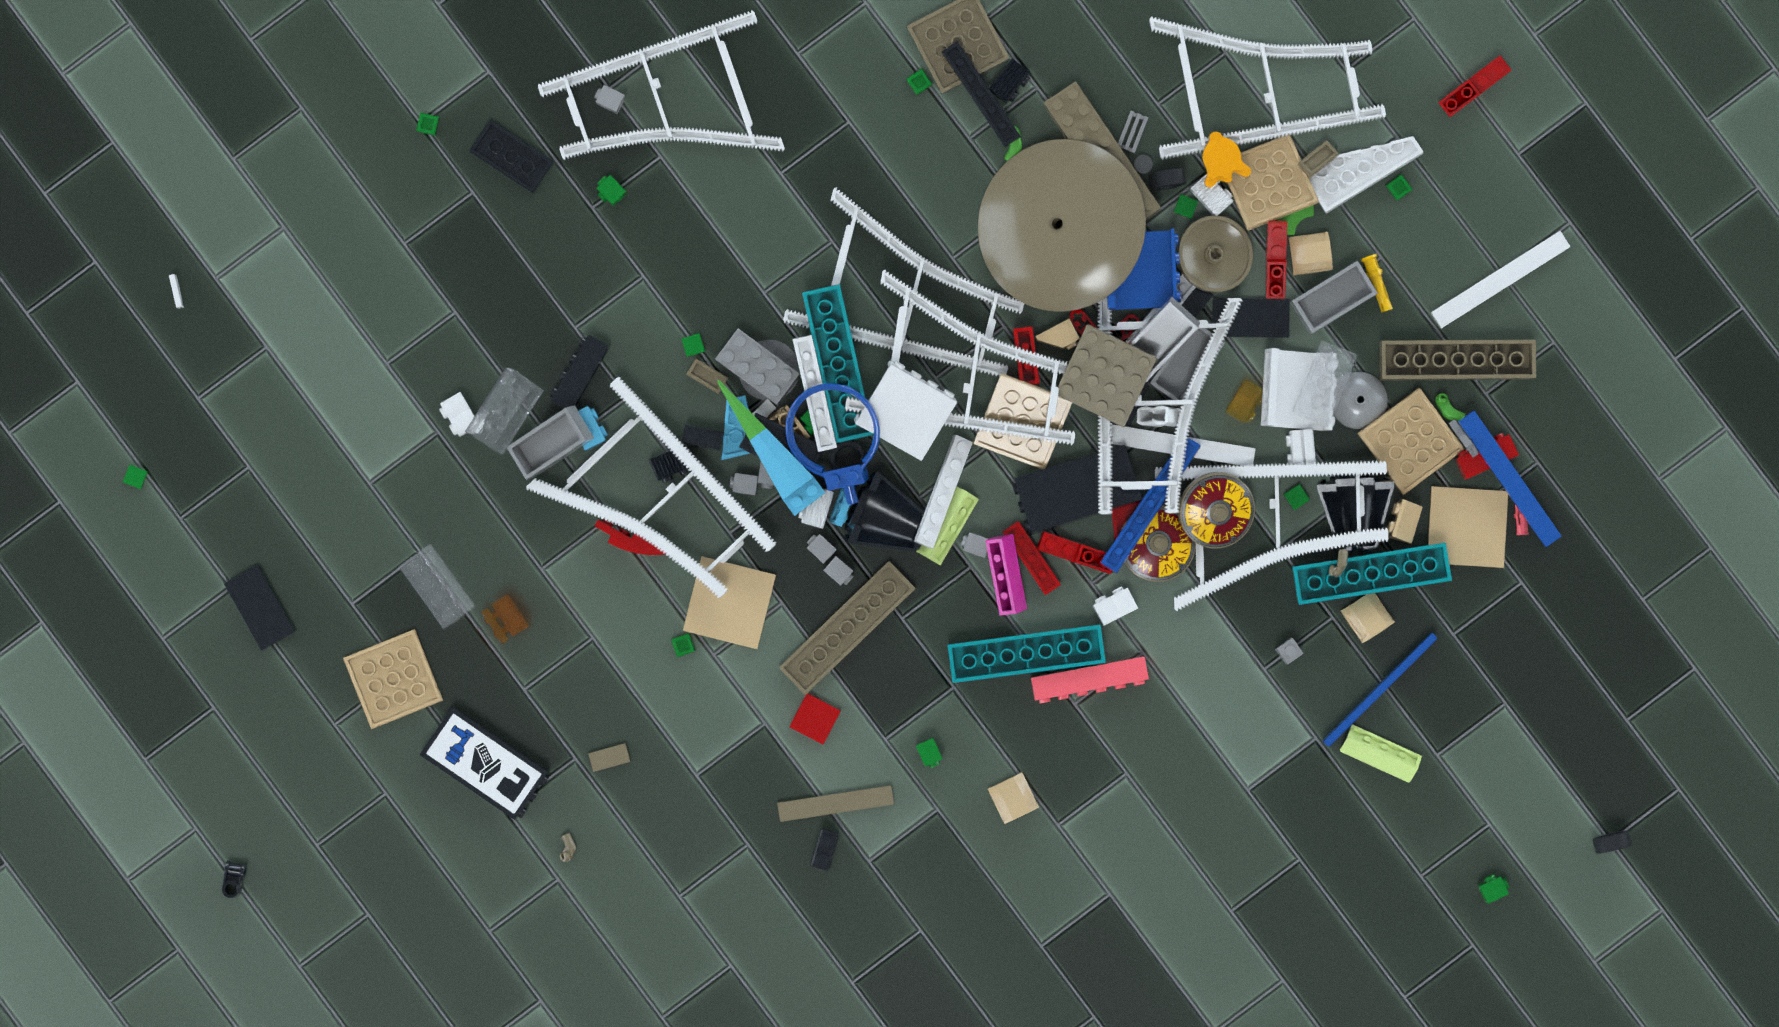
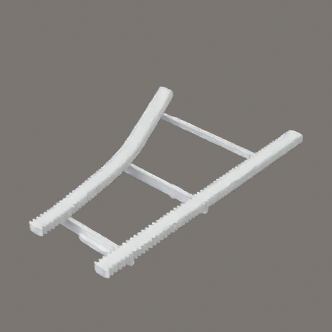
M752 10L751 13L748 11V14L744 12V16L742 14L740 17L737 15V18L733 16V20L731 18L730 20L726 19V22L722 20V23L719 21V24L715 22V26L712 24L711 27L708 25V28L704 26V29L701 28V31L697 29V32L694 30L693 33L690 31V35L686 33V36L683 34V37L680 35L679 38L676 37L674 39L672 37V41L668 39V42L665 40V43L661 41V45L657 43V46L654 44V47L650 45V48L647 46L646 49L643 47V51L639 49V52L636 50V53L632 51V55L630 53L628 55L625 54V57L621 55V58L618 56V59L614 57V61L612 59L610 62L607 60V63L603 61V64H596V67L594 65L592 68L589 66V69L585 67V71L582 69L581 72L578 70V73L574 72L573 74L571 72V76L567 74V77L565 75L563 78L560 76V79L556 78V81L553 79V82L550 80L549 83L547 81L545 84L542 82V86L538 84L540 95L543 98L545 95L548 97V93L552 95V92L555 94V91L559 93V90L562 92L563 89L565 91L567 89L569 97L566 100L574 124L577 127L580 126L585 141L581 140V143L578 141L577 144L574 142V145L571 143L570 146L567 144V147L563 145V148L560 146L559 150L562 158L566 160V157L568 159L569 156L571 158L572 156L576 157V154L579 156V153L586 155V152L588 154L590 151L593 153V150L596 153V150L600 152V149L603 151L604 148L607 150L608 147L611 150V147L615 149V146L619 148V145L622 148L623 145L625 147L627 144L630 146V143L632 145L634 143L636 145L637 143L641 144V142L644 144V142L648 143V141L650 143L653 141L654 143L655 140L658 143V140L661 142L662 139L664 142L665 140L668 142L669 139L671 142L672 140L675 142L676 139L678 142L679 140L682 142L684 139L685 142L686 140L688 142L691 140V142L695 141V143L698 140L699 143L702 141L703 144L705 141L706 144L710 142V145L712 142L714 145L717 142L718 145L721 143L722 146L724 143L725 146L729 144V147L731 144L733 147L736 144L737 147L739 145L740 147L744 145V148L748 146V149L750 146L752 149L755 146L756 149L758 147L759 149L763 147V150L767 148V151L769 148L771 151L774 148L775 151L782 149L783 152L785 148L781 137L778 139L776 136L774 139L772 136L770 139L769 136L767 138L766 136L762 137V135L759 137L757 134L755 137L752 134L750 127L753 123L725 42L720 41L718 35L721 37V34L725 35V33L728 35V31L732 33V30L735 32V29L739 31V27L741 29L743 26L746 28V25L750 27V24L753 26V23L757 25L755 12ZM710 37L712 39L715 37L748 136L747 134L743 135V133L740 135L739 132L737 135L735 132L733 135L731 132L729 134L728 132L724 133V131L721 133L720 130L718 133L716 130L713 133L712 130L710 132L709 130L705 131V129L702 131L701 128L699 131L697 128L695 131L694 128L690 130V127L688 130L686 127L684 130L682 127L681 129L678 127L677 130L675 127L673 130L671 127L669 128L656 89L661 87L659 79H652L646 60L649 62V59H656V56L660 58V55L663 57V54L667 56V52L669 54L671 51L674 53V50L678 52V49L681 51V48L685 49V46L687 48L689 45L692 47V44L696 46V42L698 44L699 42L703 43V40L706 42L707 39L710 41ZM638 62L640 64L643 63L665 129L663 127L661 130L659 127V130L655 128L654 131L652 128L650 131L648 128V131L644 129V132L641 129L640 132L638 130L637 132L633 131V133L630 131L629 134L627 132L626 134L622 132V135L618 133V136L615 134L614 137L611 134L610 137L607 135V138L603 136V139L601 137L599 139L596 137L595 140L592 138V141L588 139L570 86L572 88L573 85L577 87V83L579 85L581 83L584 84V81L588 83V80L591 82V79L595 81V77L597 79L599 76L602 78V75L606 77V74L609 76V72L613 74V71L615 73L617 70L620 72V69L624 70V67L627 69V66L631 68V65L633 67L635 64L638 66Z
M1156 17L1149 19L1152 32L1155 30V33L1158 31L1159 34L1161 32L1163 35L1166 33V36L1170 34V37L1172 35L1174 38L1176 36L1177 38L1180 37L1181 44L1178 45L1186 90L1194 129L1196 132H1199L1200 140L1199 138L1197 141L1194 139L1193 142L1190 139V142L1186 140V143L1182 141V144L1175 142L1174 145L1171 143V146L1167 144V147L1165 144L1163 147L1160 145L1159 154L1162 160L1164 157L1166 160L1167 157L1170 159L1171 156L1173 158L1175 155L1178 157L1179 154L1181 157L1182 154L1186 156V153L1190 155V152L1192 155L1194 152L1197 154L1198 151L1201 153V150L1204 151L1209 142V137L1208 139L1204 138L1185 44L1187 38L1188 41L1192 39V43L1196 41L1197 44L1199 41L1200 44L1203 42V45L1206 43L1207 46L1209 44L1211 47L1214 45V48L1218 46V49L1220 47L1222 50L1225 48L1226 51L1229 49V52L1233 50V53L1236 50V53L1240 51V54L1242 52L1244 55L1247 53V56L1251 54V57L1253 54L1255 57L1256 55L1258 57L1261 55L1269 92L1264 94L1266 104L1271 103L1275 125L1273 124L1272 127L1269 125L1268 128L1266 125L1264 128L1261 126V129L1258 127L1257 130L1254 127L1253 130L1251 128L1249 131L1246 129V132L1242 130V133L1239 130L1238 133L1236 131L1234 134L1231 132V135L1227 133V136L1225 133L1223 134V137L1231 139L1237 146L1239 143L1241 146L1243 143L1246 145V142L1250 144V141L1252 143L1254 141L1257 143L1258 140L1261 142V139L1265 141V138L1267 141L1269 138L1272 140L1273 137L1276 139V136L1280 138V135L1283 138L1284 135L1287 137V135L1291 136V134L1295 135V133L1298 135L1299 132L1302 134L1308 131L1309 133L1310 130L1313 132L1314 129L1317 132L1318 129L1321 131V128L1324 130L1325 127L1332 129L1333 126L1336 128V125L1340 127V124L1343 127L1344 124L1347 126V124L1351 125V123L1355 124V122L1358 124L1359 121L1362 123V121L1366 122V120L1369 122L1370 119L1373 121L1374 118L1375 120L1381 119V117L1385 118L1386 112L1383 104L1381 106L1377 105V108L1375 105L1373 108L1370 106L1364 109L1363 107L1362 110L1358 107L1357 98L1360 96L1356 73L1353 67L1350 68L1349 63L1350 55L1351 57L1354 55L1357 57L1358 54L1360 57L1361 54L1363 56L1364 54L1368 55V52L1370 55L1372 54L1373 50L1370 40L1368 42L1365 40L1364 43L1363 41L1361 43L1358 41L1357 44L1354 42V45L1351 42V44L1347 43V45L1341 43L1340 46L1338 43L1337 45L1334 43L1331 45L1330 43L1329 46L1327 43L1325 46L1322 43L1321 46L1319 44L1317 46L1316 44L1308 46L1307 44L1305 47L1303 44L1301 47L1299 44L1298 47L1297 45L1294 47L1292 44L1291 47L1290 45L1287 47L1285 44L1283 47L1282 44L1280 47L1278 44L1276 47V44L1273 46L1272 43L1269 46V43L1267 45L1262 42L1255 44V41L1248 43V40L1241 42V38L1238 41V38L1234 40V37L1232 39L1230 36L1227 38V35L1223 37V34L1221 36L1219 33L1216 35L1215 32L1212 34V31L1208 33V30L1201 32V28L1197 31V27L1190 29V26L1186 28V25L1184 27L1178 23L1175 25V22L1171 24V21L1169 23L1167 20L1164 22V19L1160 21V18L1157 20ZM1269 56V59L1271 56L1273 59L1275 56L1277 59L1279 57L1282 59L1283 57L1284 60L1286 57L1288 60L1290 57L1291 59L1294 57L1295 60L1298 57L1300 60L1301 57L1303 59L1304 57L1312 59L1313 56L1315 59L1317 56L1319 59L1321 56L1323 59L1325 56L1327 59V57L1331 58L1332 56L1334 59L1335 56L1337 58L1339 56L1342 58L1343 56L1354 111L1351 109V112L1348 110L1347 113L1344 111L1343 114L1340 111L1339 114L1336 112V115L1332 113V116L1329 113L1328 116L1326 114L1324 117L1321 115V118L1317 116L1316 119L1314 116L1313 119L1310 117L1309 120L1308 118L1306 120L1302 119V122L1300 119L1298 122L1295 120V122L1291 121L1289 123L1288 121L1287 124L1284 122L1282 125L1279 121L1267 57Z
M837 187L833 189L831 201H834V204L837 203L836 206L840 205L839 209L843 208L842 211L846 210L845 214L849 213L848 216L852 215L851 225L846 226L831 286L840 284L855 222L858 220L857 223H860V226L863 225V228L866 227V231L869 230V233L872 232L875 238L881 239V243L884 242V245L887 244L890 250L896 251L895 255L899 254L898 257L902 256L901 259L905 258L904 262L908 260L907 264L911 262L910 266L914 264L913 268L917 266L918 273L913 288L915 289L914 293L917 292L923 270V274L926 272V276L929 274V277L933 276V279L936 277V281L939 279V283L941 281L942 284L946 282V286L949 284V287L953 286V289L956 287V290L960 289V292L963 290V293L967 292V295L970 293V296L974 295V298L977 296V299L981 297V301L984 299V302L988 300V304L991 302L992 308L985 332L987 338L990 336V339H992L996 324L993 316L997 304L998 308L1001 306L1002 309L1005 307V310L1007 308L1009 311L1012 309V313L1014 311L1016 313L1019 311V314L1022 313L1024 303L1017 301V299L1014 300V297L1012 299L1010 296L1007 298V295L1004 297V294H997V291L994 293V290L991 292V289L987 290V287L984 289V286L980 287V284L977 286L976 283L973 284V281L970 283L969 280L966 281V278L963 280L962 277L959 278V275L956 277V274L952 275V272L949 274V271L946 272V269L943 271V268L940 269V266L937 267V264L933 266L934 263L930 264L931 261L927 262L928 259L924 260L925 257L922 258V255L919 256V253L916 254V251L913 252V249L907 248L908 245L904 246L905 243L902 244V240L899 241V238L893 237V233L887 232V228L884 229V226L878 225V221L875 222V219L872 220V216L869 217L870 214L866 215L867 212L863 213L864 209L860 210L861 207H857L858 204L854 205L855 202L851 203L852 199L849 200V197L846 198V194L843 195V192L837 191ZM913 302L910 303L909 308L907 307L901 345L903 353L905 351L906 354L910 352V355L914 353V356L916 354L918 357L921 355V358L925 356V359L927 357L929 360L931 358L932 360L936 359V362L940 360V363L947 361V365L951 363L952 366L954 363L955 366L958 364V367L962 365V368L965 366L966 369L969 367L971 370L974 356L972 358L970 355L967 357L966 354L963 356V353L959 355V352L956 354L955 351L952 354V350L948 353V349L945 351L943 348L941 351V348L937 350V347L933 348L932 346L930 348L929 345L926 347V344L922 346V343L919 345L918 342L915 344V341L911 343V340L909 342L907 339L905 340L913 309ZM788 309L785 311L784 323L788 322L789 324L791 322L792 325L795 323V326L799 324V327L802 325L803 328L806 326L808 329L807 314L804 316L803 313L800 315V312L796 314V311L794 313L792 310L789 312ZM851 325L849 326L852 339L854 338L855 341L858 339V342L862 340V343L864 341L866 344L869 342L870 345L873 343V346L877 344V347L884 345V349L888 347V350L890 348L893 350L895 337L893 338L892 335L889 338V335L885 337V333L881 335L880 332L878 335L877 332L874 334V331L870 333V330L867 332L866 329L863 331V328L859 330V327L856 329L855 326L853 328ZM982 347L979 360H977V372L979 370L981 373L984 371V374L988 372V375L991 373L992 376L994 374L995 376H1000L1001 373L1007 374L1008 366L1004 367V363L1000 366V362L993 364V361L989 363V360L987 362L985 359L983 360L985 349Z
M886 270L882 271L881 284L884 283V287L887 285V289L890 288V291L894 290L893 293L897 292V295L900 294V297L903 296L904 306L899 308L891 362H899L909 300V304L913 302L912 306L916 305V308L919 307V310L922 309V312L926 311L925 315L929 313V316L932 315V319L935 317V321L938 320V323L942 322L941 325L945 324V327L951 328V332L953 330L954 334L957 332V336L961 334L960 337L964 336V339L967 338V341L970 340V343L976 344L970 384L964 383L963 393H968L965 417L964 414L962 416L958 414L957 416L956 413L953 416L951 412L944 423L945 426L948 424L950 427L952 424L953 428L956 425L957 428L958 426L960 428L964 427V429L967 427L968 430L971 427L972 430L974 428L976 431L977 429L979 431L983 429V432L986 430L987 433L990 430L991 433L994 431L995 434L998 431V434L1002 432V435L1006 433V436L1008 433L1010 436L1013 434L1014 437L1017 434V437L1021 435V438L1025 436V439L1027 436L1029 439L1032 437L1033 440L1036 437V440L1040 438V441L1042 439L1046 441L1047 439L1048 442L1051 440L1052 443L1055 440L1056 443L1059 441V444L1061 442L1063 444L1066 442L1067 445L1074 443V431L1071 433L1069 430L1067 433V430L1063 432V429L1061 431L1059 429L1056 431L1055 428L1053 431L1051 428L1049 429L1051 417H1054L1056 413L1059 388L1055 387L1057 373L1064 375L1068 366L1067 361L1065 364L1064 361L1060 363V360L1057 361V359L1054 360L1052 358L1050 360V356L1046 358V355L1044 357L1042 354L1039 356V353L1035 355V352L1032 354L1031 351L1028 353V349L1024 352V348L1022 350L1020 347L1017 349V346L1013 348V345L1010 347V344L1007 346V343L1003 345V342L1000 343V340L997 342V339L993 341V338L990 339V336L987 338V335L984 336V333L981 334V331L977 333L978 330L974 331L975 328L971 330V327L968 328V325L965 326V323L962 324V321L959 322V319L956 320V317L953 318V315L950 316V313L946 314L947 311L943 312V309L940 310V306L937 307V304L934 305V302L930 303L931 300L927 301V298L921 297V293L918 294V291L914 293L915 289L911 290V287L908 288V285L905 286V283L901 284L902 280L898 282V279L895 280V276L892 277V274L889 275V272L885 273ZM979 346L980 348H987V351L990 349V353L994 351V354L997 352V355L1001 353V357L1004 354V358L1008 356V359L1011 357V360L1014 358L1015 361L1019 360L1020 362L1022 360V364L1026 362V365L1029 363L1030 366L1033 364V367L1036 365L1037 368L1041 367L1042 369L1044 367V371L1048 369V372L1052 371L1053 378L1045 429L1044 426L1042 428L1038 426L1037 428L1035 425L1033 428L1032 425L1030 427L1028 424L1027 426L1025 424L1021 425V423L1018 425L1017 422L1014 425L1013 422L1010 424L1009 421L1007 424L1006 421L1002 423V420L998 422V419L995 422L994 419L991 421L990 418L987 421V418L983 420V417L979 419V416L977 419L975 416L972 418L970 415L969 417ZM849 397L846 399V411L848 409L850 412L852 409L854 412L857 410L858 413L863 411L865 406L860 400L857 401V398L854 400L853 397L851 400Z
M1107 297L1098 302L1099 305L1097 307L1100 308L1097 310L1100 312L1098 313L1099 317H1097L1099 319L1097 322L1100 323L1097 325L1100 327L1098 329L1110 335L1112 334L1110 331L1140 330L1148 322H1118L1117 326H1112L1110 324L1112 323V317H1110L1112 310L1107 309ZM1228 298L1229 302H1226L1227 305H1224L1226 309H1223L1224 312H1221L1223 316H1220L1221 319H1218L1220 323L1208 324L1207 320H1198L1200 322L1198 329L1216 328V330H1213L1215 333H1211L1213 337H1210L1211 340H1208L1210 344H1207L1208 347H1205L1207 351H1203L1205 354H1202L1203 358H1200L1202 361H1198L1200 365H1197L1199 368H1195L1197 371L1194 372L1195 375H1192V382H1189L1191 385H1188L1190 389H1186L1188 392H1185L1187 395L1184 396L1185 399L1142 401V396L1139 395L1135 406L1183 405L1181 406L1182 410H1179L1181 413L1178 414L1181 417H1177L1179 421H1176L1179 424H1176L1178 428H1175L1177 431L1174 432L1177 435H1174L1176 439H1173L1175 442L1172 443L1175 446L1172 447L1174 454H1171L1173 458H1170L1172 460L1170 464L1172 465L1169 466L1171 473H1168L1170 476L1167 477L1168 481H1111L1113 479L1111 471L1113 470L1110 468L1113 466L1110 464L1113 462L1110 460L1113 459L1111 458L1113 456L1111 448L1113 447L1110 445L1113 443L1110 441L1113 440L1111 439L1113 437L1111 429L1113 428L1110 426L1113 424L1110 423L1111 421L1098 416L1100 418L1098 420L1100 422L1098 423L1100 426L1098 427L1100 430L1098 431L1100 433L1098 435L1100 437L1098 439L1100 441L1098 442L1100 445L1098 446L1100 449L1098 450L1100 452L1098 459L1101 460L1098 462L1100 464L1098 465L1100 468L1098 469L1100 471L1098 473L1100 475L1098 482L1101 483L1098 485L1100 487L1098 488L1100 490L1098 492L1100 494L1098 501L1101 502L1098 504L1101 506L1098 508L1100 510L1098 513L1101 515L1113 513L1110 511L1113 509L1110 507L1113 505L1111 503L1113 502L1111 500L1113 498L1111 496L1113 489L1110 487H1121L1123 490L1151 489L1152 486H1168L1166 488L1168 490L1166 494L1168 495L1165 496L1167 497L1165 499L1167 503L1165 504L1168 506L1165 507L1167 509L1165 512L1168 514L1180 512L1177 510L1180 509L1178 507L1180 504L1177 502H1180L1178 495H1180L1179 491H1181L1178 488H1181L1180 484H1182L1179 482L1182 481L1181 477H1183L1181 475L1183 471L1181 470L1184 468L1181 466H1184L1182 463L1185 462L1183 459L1186 458L1184 451L1187 450L1184 447H1187L1185 443H1188L1186 441L1188 437L1186 436H1189L1187 433L1190 432L1187 429H1191L1189 422H1192L1190 420L1193 419L1191 417L1194 415L1192 412H1195L1193 409H1196L1194 405H1197L1195 402H1198L1196 399H1199L1197 395H1200L1199 392H1202L1200 389H1203L1202 386H1204L1202 382H1206L1204 379H1207L1206 375H1209L1207 372H1211L1209 369L1212 368L1211 365H1214V358H1217L1216 355H1218L1217 351H1220L1219 348H1222L1220 344H1224L1222 342L1225 341L1223 337H1227L1225 334H1228L1227 330H1230L1229 327H1232L1230 323H1233L1232 320H1235L1233 316H1236L1235 313H1238L1236 309H1240L1238 306H1241L1240 302H1243L1241 298Z
M618 377L610 384V388L613 387L612 390H616L615 393H618V396L621 395L620 398H624L625 404H629L628 407H631V410L634 409L633 412H637L636 415L639 416L635 420L630 419L567 479L568 484L563 489H558V486L555 487V485L551 487V484L548 485V482L544 484V481L541 482L540 479L537 481V478H535L526 486L527 490L530 489L531 492L534 490V493H541V496H548L549 499L559 500V503L569 504V507L573 505V508L576 507L577 510L580 508V511H587V514L591 512V515L594 514L595 517L598 515V518H605V521H612V524L615 522V525H621V528L625 526V529L628 528V531L631 530V533L634 531V534L637 533V536L640 535V538L643 537V540L646 539L649 543L652 542V545L655 544V547L658 546L657 549L661 548L660 551H663V554L666 553V556L670 555L669 558H672V561L676 560L675 563L679 562L678 565L682 564L681 568L685 567L684 570L688 569L687 572L691 571V575L694 574L693 577L702 581V584L705 583L704 586L708 585L709 591L713 590L714 596L718 595L717 598H720L727 592L728 588H725L726 585L722 586L723 583H719L720 580L717 581V577L714 578L715 575L711 576L712 572H709L719 562L725 563L744 545L743 540L748 535L753 534L752 538L756 537L755 541L758 540L757 543H761L760 546L766 549L765 552L770 551L776 545V542H773L774 539H770L769 533L765 534L766 530L762 531L761 525H757L758 522H755V519L752 520V516L749 517L750 514L744 511L745 508H742V505L739 506V502L736 503L737 500L731 497L732 494L728 495L729 491L725 492L726 488L723 489L724 486H720L721 483H718V480L715 481L716 477L712 478L713 475L707 472L708 469H705V466L702 467V463L699 464L700 461L694 458L695 455H692V452L689 453V449L686 450L687 447H683L684 444H681V441L678 442L679 438L675 439L674 433H670L671 430H668V427L665 428V424L662 425L661 419H657L658 416H655V413L652 414L653 411H649L650 408L644 405L645 402H642V399L639 400V397H636L637 394H634V391H631V388L628 385L626 386V383H623L624 380ZM640 421H644V424L647 423V427L650 426L649 429H652V432H655V435L658 438L660 437V440H663L662 443H666L665 446H668V449L671 448V452L674 451L675 457H679L678 460H681V463L684 462L683 465H687L686 468L692 471L677 486L671 483L666 488L669 494L640 521L638 519L635 521V518L632 519V516L629 517L628 514L625 516V513L622 514L619 510H612V507L608 509V506L605 507L604 504L601 506V503H594V500L590 502V499L587 500L586 497L583 499V496H576V493L573 494L568 491L573 484ZM693 476H697V479H700L699 482H702V485L705 484V488L708 487L707 490L713 493L712 496L716 495L715 499L719 498L718 502L721 501L720 504H724L723 507H726V510L729 509L728 513L732 512L731 516L734 515V518H737L736 521H739V524L742 523V527L745 526L744 529H747L707 569L703 568V565L700 566V563L697 564V561H694V558L691 559V556L688 557V554H685V551L682 552V549L678 550L679 547H676V544L672 545L673 542L667 540V537L664 538V535L661 536V533L657 534L658 531L654 532L655 529L651 530L652 527L648 528V525L645 526V522Z
M1381 460L1379 463L1377 461L1375 463L1373 461L1372 463L1370 461L1362 463L1361 461L1360 464L1358 461L1356 464L1354 461L1352 464L1350 461L1348 464L1345 461L1344 464L1343 462L1340 464L1339 462L1337 464L1329 462V465L1327 462L1325 465L1323 462L1321 465L1319 462L1317 465L1315 462L1313 465L1310 462L1309 465L1308 463L1306 465L1298 463V466L1296 463L1294 466L1292 463L1290 466L1288 463L1286 466L1284 463L1282 466L1279 463L1278 466L1277 464L1275 466L1273 464L1271 466L1264 464L1263 467L1261 464L1259 467L1257 464L1256 466L1248 464V467L1246 464L1244 467L1242 464L1240 467L1238 464L1236 467L1234 465L1232 467L1231 465L1229 467L1227 465L1219 467L1218 465L1217 468L1215 465L1213 468L1211 465L1209 468L1207 465L1205 468L1203 465L1201 468L1200 466L1198 468L1191 466L1190 469L1187 467L1182 475L1183 477H1181L1184 481L1186 478L1187 480L1189 478L1193 480V478L1196 479L1211 472H1225L1237 478L1241 477V479L1243 476L1245 479L1247 476L1249 479L1251 476L1253 479L1255 476L1258 479V476L1260 478L1262 476L1269 478L1271 475L1273 478L1275 475V499H1270V509H1275L1276 549L1274 548V552L1271 550L1270 553L1267 551V555L1265 553L1264 555L1260 554V557L1257 556V559L1253 557V560L1250 559V562L1247 561V564L1243 562V565L1240 564V567L1236 566V569L1233 567V571L1229 569V572L1226 571V574L1222 573V576L1219 574V578L1216 576V579L1212 578V581L1209 579V583L1205 581L1204 584V546L1196 543V575L1200 577V585H1198V588L1195 586V590L1191 588V591L1188 590V593L1185 591V595L1181 593V596L1178 595V598L1174 597V609L1178 611V608L1182 610V607L1185 608V605L1188 606V603L1191 605L1192 601L1195 603V599L1199 601V598L1202 599V596L1206 598V595L1209 596V593L1213 594V591L1216 593V589L1219 591V587L1223 589V586L1226 587V584L1229 586L1230 582L1233 584V580L1237 582V579L1240 580V577L1243 579V575L1247 577V574L1250 575V572L1254 574V570L1257 572V569L1260 570V567L1264 569V566L1267 567V564L1269 566L1270 563L1273 565V561L1277 563V561L1280 562V559L1282 561L1283 558L1287 560V557L1289 559L1290 556L1292 558L1294 555L1297 557V554L1300 556V553L1304 555V552L1307 554V551L1309 553L1311 551L1314 553V550L1318 552V549L1322 551V548L1325 551L1326 548L1328 550L1330 547L1333 549V546L1337 549V546L1340 548L1341 545L1344 547L1346 544L1348 547L1349 544L1352 546V543L1356 545V542L1358 545L1359 542L1363 544V541L1365 544L1367 541L1370 543V540L1372 543L1374 540L1376 543L1377 540L1380 542L1381 539L1383 542L1384 540L1387 542L1389 539L1387 527L1385 530L1382 528L1381 531L1379 528L1378 530L1374 528V531L1371 528L1370 531L1367 529L1365 532L1363 529V532H1361V516L1365 515L1364 487L1360 486V474L1361 476L1363 473L1365 476L1367 473L1369 475L1371 473L1373 475L1374 473L1376 475L1384 473L1385 475L1387 472L1385 460L1383 463ZM1156 467L1155 479L1161 472L1162 467H1160L1159 469L1158 467ZM1336 473L1338 476L1339 474L1342 476L1343 474L1345 476L1349 474L1350 476L1351 473L1354 476L1356 473V532L1352 531L1351 534L1348 532V535L1346 533L1342 535L1341 533L1340 536L1337 534L1336 537L1333 534V537L1329 535V538L1325 536V539L1321 537V540L1318 537L1317 540L1315 538L1313 541L1310 539V542L1306 540V543L1303 540L1302 543L1299 541V544L1296 542L1295 545L1292 543V546L1288 544V547L1285 545L1283 548L1280 542L1279 477L1281 478L1282 475L1284 478L1286 475L1287 477L1289 475L1291 477L1293 475L1300 477L1301 474L1303 477L1305 474L1307 477L1309 474L1311 477L1312 475L1315 477L1318 475L1319 477L1320 474L1322 477L1324 474L1326 477L1328 474L1331 477L1332 474L1335 476Z

